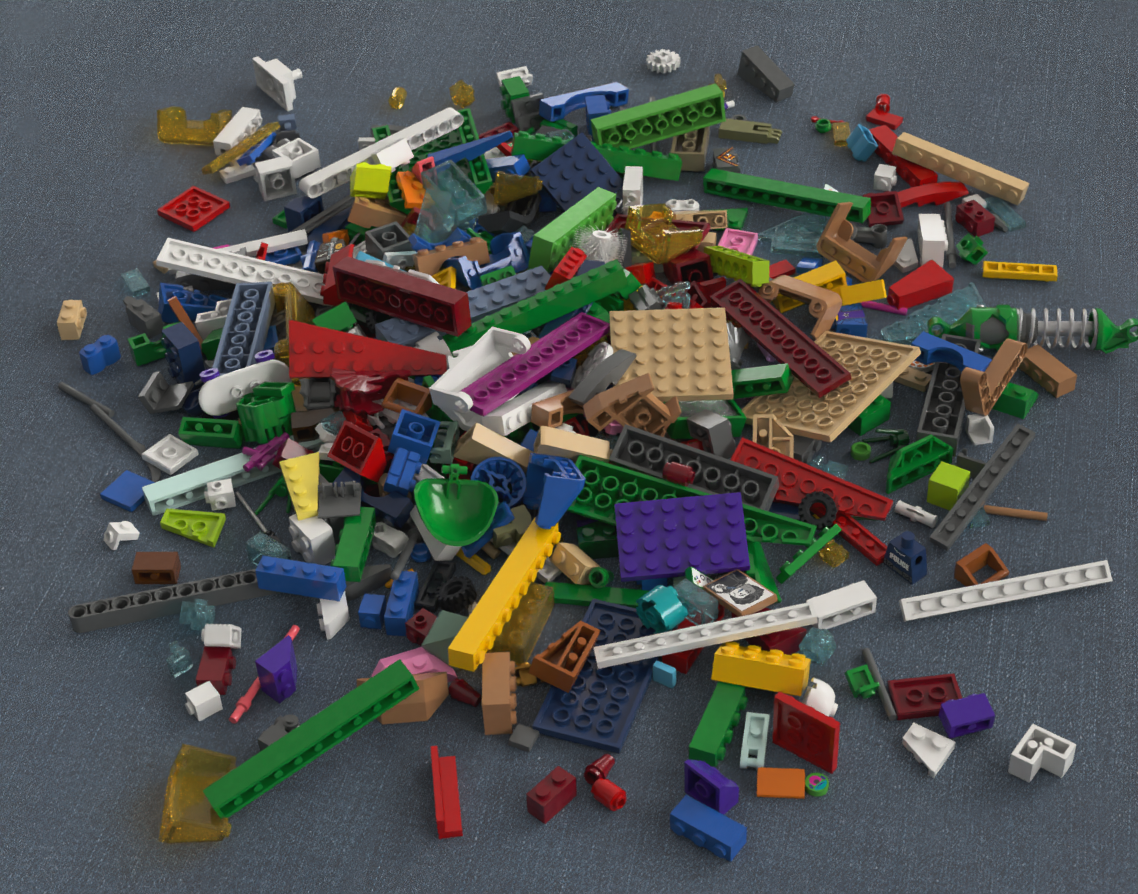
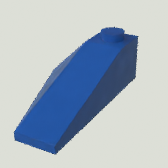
M160 283L158 312L161 314L162 322H179L167 301L176 296L190 320L194 321L197 314L215 311L217 302L228 300V298L214 294L206 296L196 289L194 292L184 289V286L178 284Z

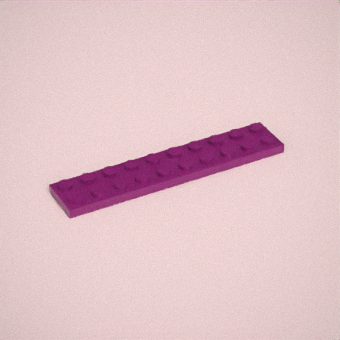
M583 312L579 313L533 343L525 354H516L462 389L461 392L468 394L473 401V406L469 410L484 417L610 332V323Z

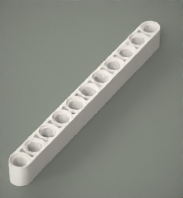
M446 108L304 177L299 182V188L308 197L316 198L350 181V176L356 164L366 162L369 165H375L371 154L399 138H405L412 151L460 127L463 124L464 117L453 108Z

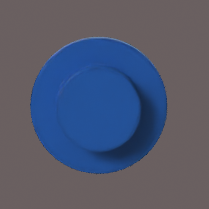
M424 543L416 544L411 552V558L416 562H425L432 556L427 545Z

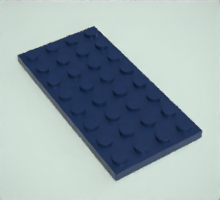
M592 599L582 620L601 630L594 647L655 635L653 633L656 631L652 627L647 629L636 612V608ZM593 648L569 693L554 685L551 686L532 728L538 730L539 734L620 754L653 677V665L656 661L660 660L661 656L598 669Z

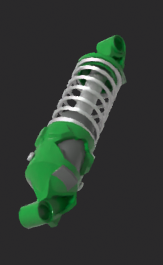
M997 304L996 307L977 305V307H970L952 325L947 324L940 317H932L927 322L929 334L941 339L943 334L981 339L980 351L995 349L998 352L1007 338L1027 343L1028 348L1033 343L1037 345V337L1042 336L1041 347L1046 340V344L1050 349H1053L1057 342H1059L1060 347L1065 350L1071 342L1073 347L1078 350L1084 341L1085 346L1089 350H1100L1107 354L1117 348H1129L1130 343L1138 340V328L1134 332H1129L1132 327H1138L1137 319L1130 318L1122 325L1116 326L1101 308H1092L1089 312L1088 321L1085 308L1082 310L1081 321H1074V310L1072 308L1069 310V321H1061V310L1059 308L1056 311V321H1048V309L1045 308L1043 321H1038L1034 308L1031 309V313H1025L1021 308L1010 307V305ZM935 325L941 326L937 331L932 330V327ZM1049 336H1055L1052 346L1049 341ZM1061 336H1068L1065 346ZM1074 336H1081L1078 346L1075 343Z

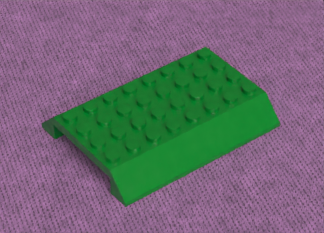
M470 108L457 111L464 117L463 124L460 127L412 150L414 157L409 159L410 162L404 166L399 165L395 167L396 170L390 175L388 189L390 206L407 215L413 209L405 208L404 206L405 200L401 197L402 190L399 189L396 180L398 172H412L411 168L417 162L428 158L427 154L479 140ZM389 125L372 128L375 143L391 136ZM484 154L471 161H468L465 157L436 174L438 186L427 192L435 201V206L440 209L454 208L478 202L493 184ZM421 209V210H424V211L429 212L431 209Z

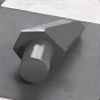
M991 213L995 216L994 226L1007 232L1008 227L996 214Z

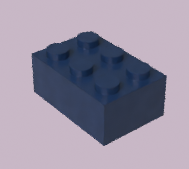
M183 322L161 330L163 336L161 342L166 349L164 355L170 366L168 368L170 376L175 378L178 384L192 381L194 387L191 392L199 389L204 383L196 386L195 382L200 380L199 374L205 370L199 340Z

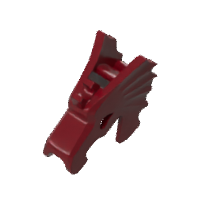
M332 368L331 380L335 381L336 387L340 389V394L336 396L335 407L339 406V410H353L355 414L362 411L368 415L381 412L385 408L381 407V404L372 401L384 399L394 381L398 378L408 381L411 371H347Z

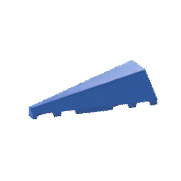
M507 131L427 155L428 157H434L437 174L465 157L468 161L477 158L512 138L513 135L511 131Z

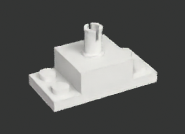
M258 56L252 58L257 86L285 110H292L293 99H296L294 80L302 78L301 70L297 68L291 71L278 59L265 62Z

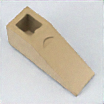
M727 210L671 212V219L710 223L711 229L727 228Z

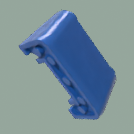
M520 232L503 233L492 238L490 241V250L492 252L489 255L490 263L479 265L478 261H469L466 256L459 258L453 256L443 262L444 269L450 266L456 269V280L469 290H474L482 287L479 279L482 275L510 265L513 266L515 273L528 268L530 256Z
M530 453L526 472V491L522 502L529 509L538 510L539 508L535 523L540 528L551 529V526H555L583 490L586 479L571 459L561 456Z

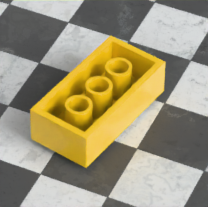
M730 641L722 643L714 654L711 680L801 696L808 683L811 659L805 658V655L798 653L786 655L783 654V651L776 649L764 651L761 650V647L754 645L742 647L739 646V643Z

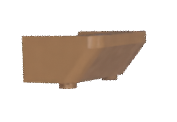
M838 203L817 243V251L831 262L836 260L842 269L864 283L878 280L895 263L908 238L905 236L893 238L889 247L882 249L878 256L850 239L853 234V225L845 218L853 203Z
M781 275L769 281V283L763 284L758 292L768 303H771L778 294L809 304L810 314L818 318L811 333L814 340L818 339L825 331L830 330L842 306V299L838 293L787 275Z

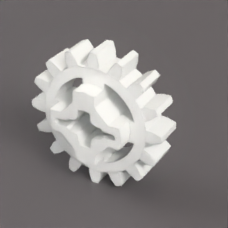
M655 50V53L650 52V55H647L646 58L648 69H651L652 72L656 70L657 73L660 71L661 73H666V71L670 73L671 70L679 68L680 64L679 54H675V51L670 52V50Z

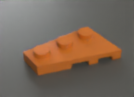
M410 171L397 173L396 180L399 189L402 190L401 197L405 200V208L431 209L432 206L436 205L431 195L428 194L414 173Z

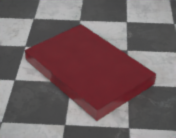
M954 673L887 681L888 691L897 714V720L939 716L942 703L951 699H962Z

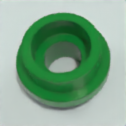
M819 119L815 124V129L820 133H827L832 128L828 119Z

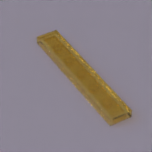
M279 122L267 123L201 169L203 174L215 173L281 127Z

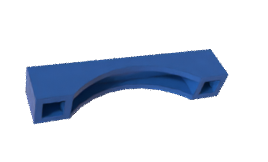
M615 82L540 99L539 115L550 122L564 119L568 113L586 107L585 96L605 95L606 101H609V106L628 104L629 89Z

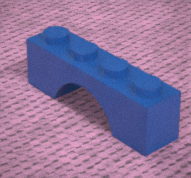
M924 331L911 343V346L920 347L921 354L915 361L925 365L935 362L950 363L956 366L961 371V374L965 367L985 372L992 361L988 357Z

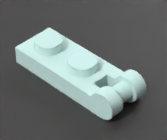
M747 712L740 758L741 769L754 767L757 770L759 767H764L770 714ZM757 755V758H749L748 756Z

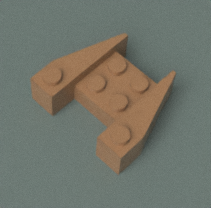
M387 193L385 199L355 197L348 215V222L370 229L371 226L381 227L396 221L401 225L408 215L390 206Z
M649 373L603 391L583 405L586 420L599 431L616 420L623 427L627 424L662 437L666 434V429L669 425L674 423L682 412L676 396L664 404L651 393L654 390V385Z

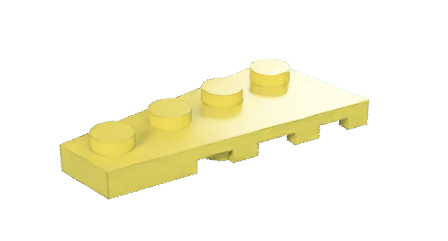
M319 452L280 461V468L298 521L318 516Z

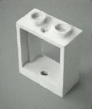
M626 166L623 183V214L641 216L643 167Z

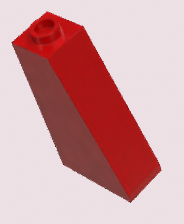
M930 260L891 285L888 291L887 302L899 310L900 308H910L951 294L954 278L934 260Z

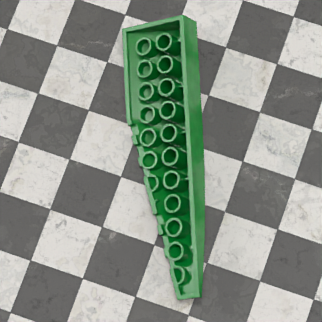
M579 455L575 465L585 477V485L567 511L616 526V503L712 494ZM742 504L747 541L811 545L817 526Z

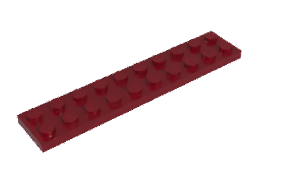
M742 279L735 281L710 296L711 302L717 308L725 307L726 316L739 327H742L753 340L780 364L788 363L791 373L817 397L821 398L851 379L849 371Z

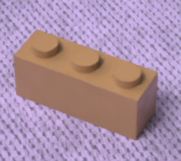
M1038 344L1027 349V353L1019 365L1023 372L1056 398L1075 390L1077 375Z

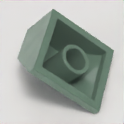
M444 610L440 611L421 647L449 665L448 647L468 617ZM450 666L454 669V671H457L459 669L457 667Z

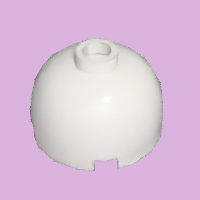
M813 677L811 682H814L813 687H807L801 703L811 706L827 716L834 717L838 704L834 703L835 694L833 689L827 683Z

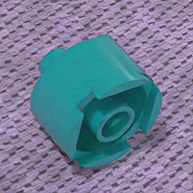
M657 585L636 601L639 604L636 607V612L641 622L647 629L650 627L655 629L656 631L653 634L671 631L683 622L688 615L687 609L681 604L677 597V591L672 586Z

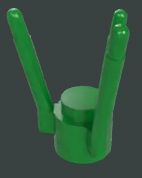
M282 475L268 492L269 495L254 512L256 516L275 494L280 497L288 495L286 513H290L292 501Z

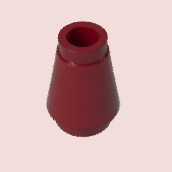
M455 678L448 688L452 699L477 707L482 700V695L464 679Z
M604 754L586 766L584 772L585 780L593 786L598 779H606L615 764L614 758L610 754Z

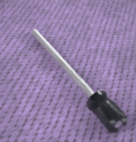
M237 491L235 493L236 496L239 498V500L248 510L250 515L262 529L264 535L270 538L271 540L277 542L278 544L282 545V542L279 540L277 536H275V533L272 530H267L265 528V526L262 524V522L259 520V518L256 516V514L253 512V510L250 508V506L247 504V502L244 500L241 494Z

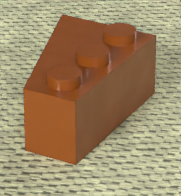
M579 621L565 632L559 640L551 643L545 651L533 658L528 673L569 693L593 650L601 630L583 621Z

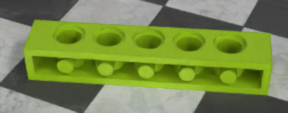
M723 246L704 247V253L710 255L713 273L726 276V278H734V281L742 279L746 284H751L752 287H761L763 283H769L768 260Z

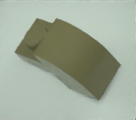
M525 505L511 509L515 518L509 524L493 529L492 543L495 548L508 546L514 542L517 545L532 522L531 515Z

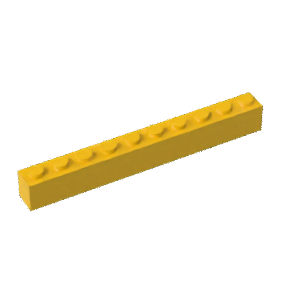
M535 518L533 519L448 647L449 666L474 672L478 665L483 663L486 652L491 650L495 638L500 636L504 624L509 622L511 613L514 609L518 608L520 599L523 595H526L530 583L535 581L537 572L543 568L546 558L551 556L555 544L559 543L561 533L558 532V523L555 526H551V529H543L535 523Z

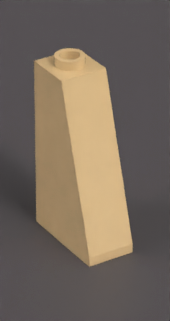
M476 422L458 440L453 456L477 465L491 457L508 458L522 468L526 477L530 453L534 452Z
M540 426L534 442V453L571 459L574 464L579 455L608 463L613 452L610 449V441L547 426Z

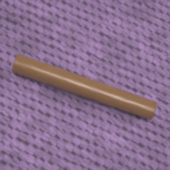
M984 505L983 513L1042 521H1047L1048 515L1045 512Z

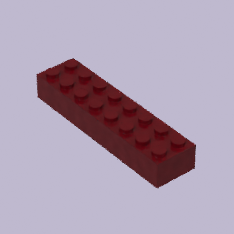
M348 256L333 266L337 296L340 300L457 337L472 326L467 292Z

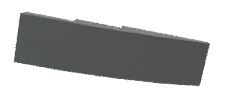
M620 349L607 357L579 383L568 397L570 401L583 406L594 395L605 391L609 384L615 386L637 357L636 353Z

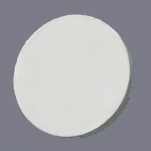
M606 342L599 343L588 353L589 357L576 370L572 388L575 389L596 366L613 354V347Z

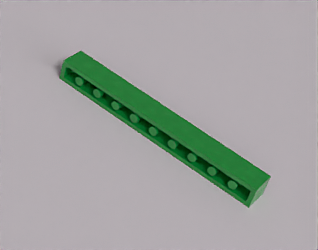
M525 131L514 132L511 155L524 154L526 159L543 161L573 138L562 140V137L559 136L549 138L539 133L528 135L529 133ZM590 141L616 172L625 173L626 166L643 167V176L679 181L682 160L677 154L669 153V155H663L659 151H652L650 153L640 148L630 150L626 146L616 148L612 147L611 144L603 143L602 145H596L595 142Z
M714 168L703 177L704 193L827 217L832 216L838 203L851 202L853 205L845 219L858 223H863L871 214V198Z
M616 259L598 268L591 269L580 276L573 277L562 284H557L544 292H539L528 299L521 300L510 307L503 308L492 315L485 316L483 319L471 323L472 326L459 337L450 334L442 337L453 356V351L473 346L491 327L523 334L628 287L629 284L623 267Z
M400 659L212 783L202 790L220 819L224 821L419 690L413 675Z

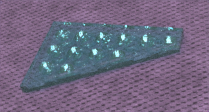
M970 282L968 287L962 290L959 288L953 293L939 298L937 303L933 305L928 304L923 309H918L909 314L907 319L901 322L897 320L892 325L882 328L881 336L883 341L899 344L912 343L923 331L929 333L927 322L930 318L940 317L947 324L952 325L970 307H977V305H984L986 307L974 282ZM935 325L932 327V330L937 331L941 326Z

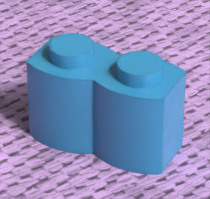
M860 124L856 126L846 139L847 147L852 150L853 157L858 161L863 160L866 162L878 147L868 128Z

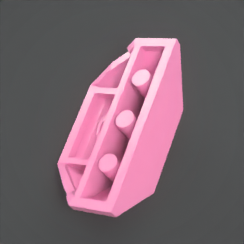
M422 647L380 659L371 676H375L400 659L411 674L447 672L448 682L457 678L453 668Z

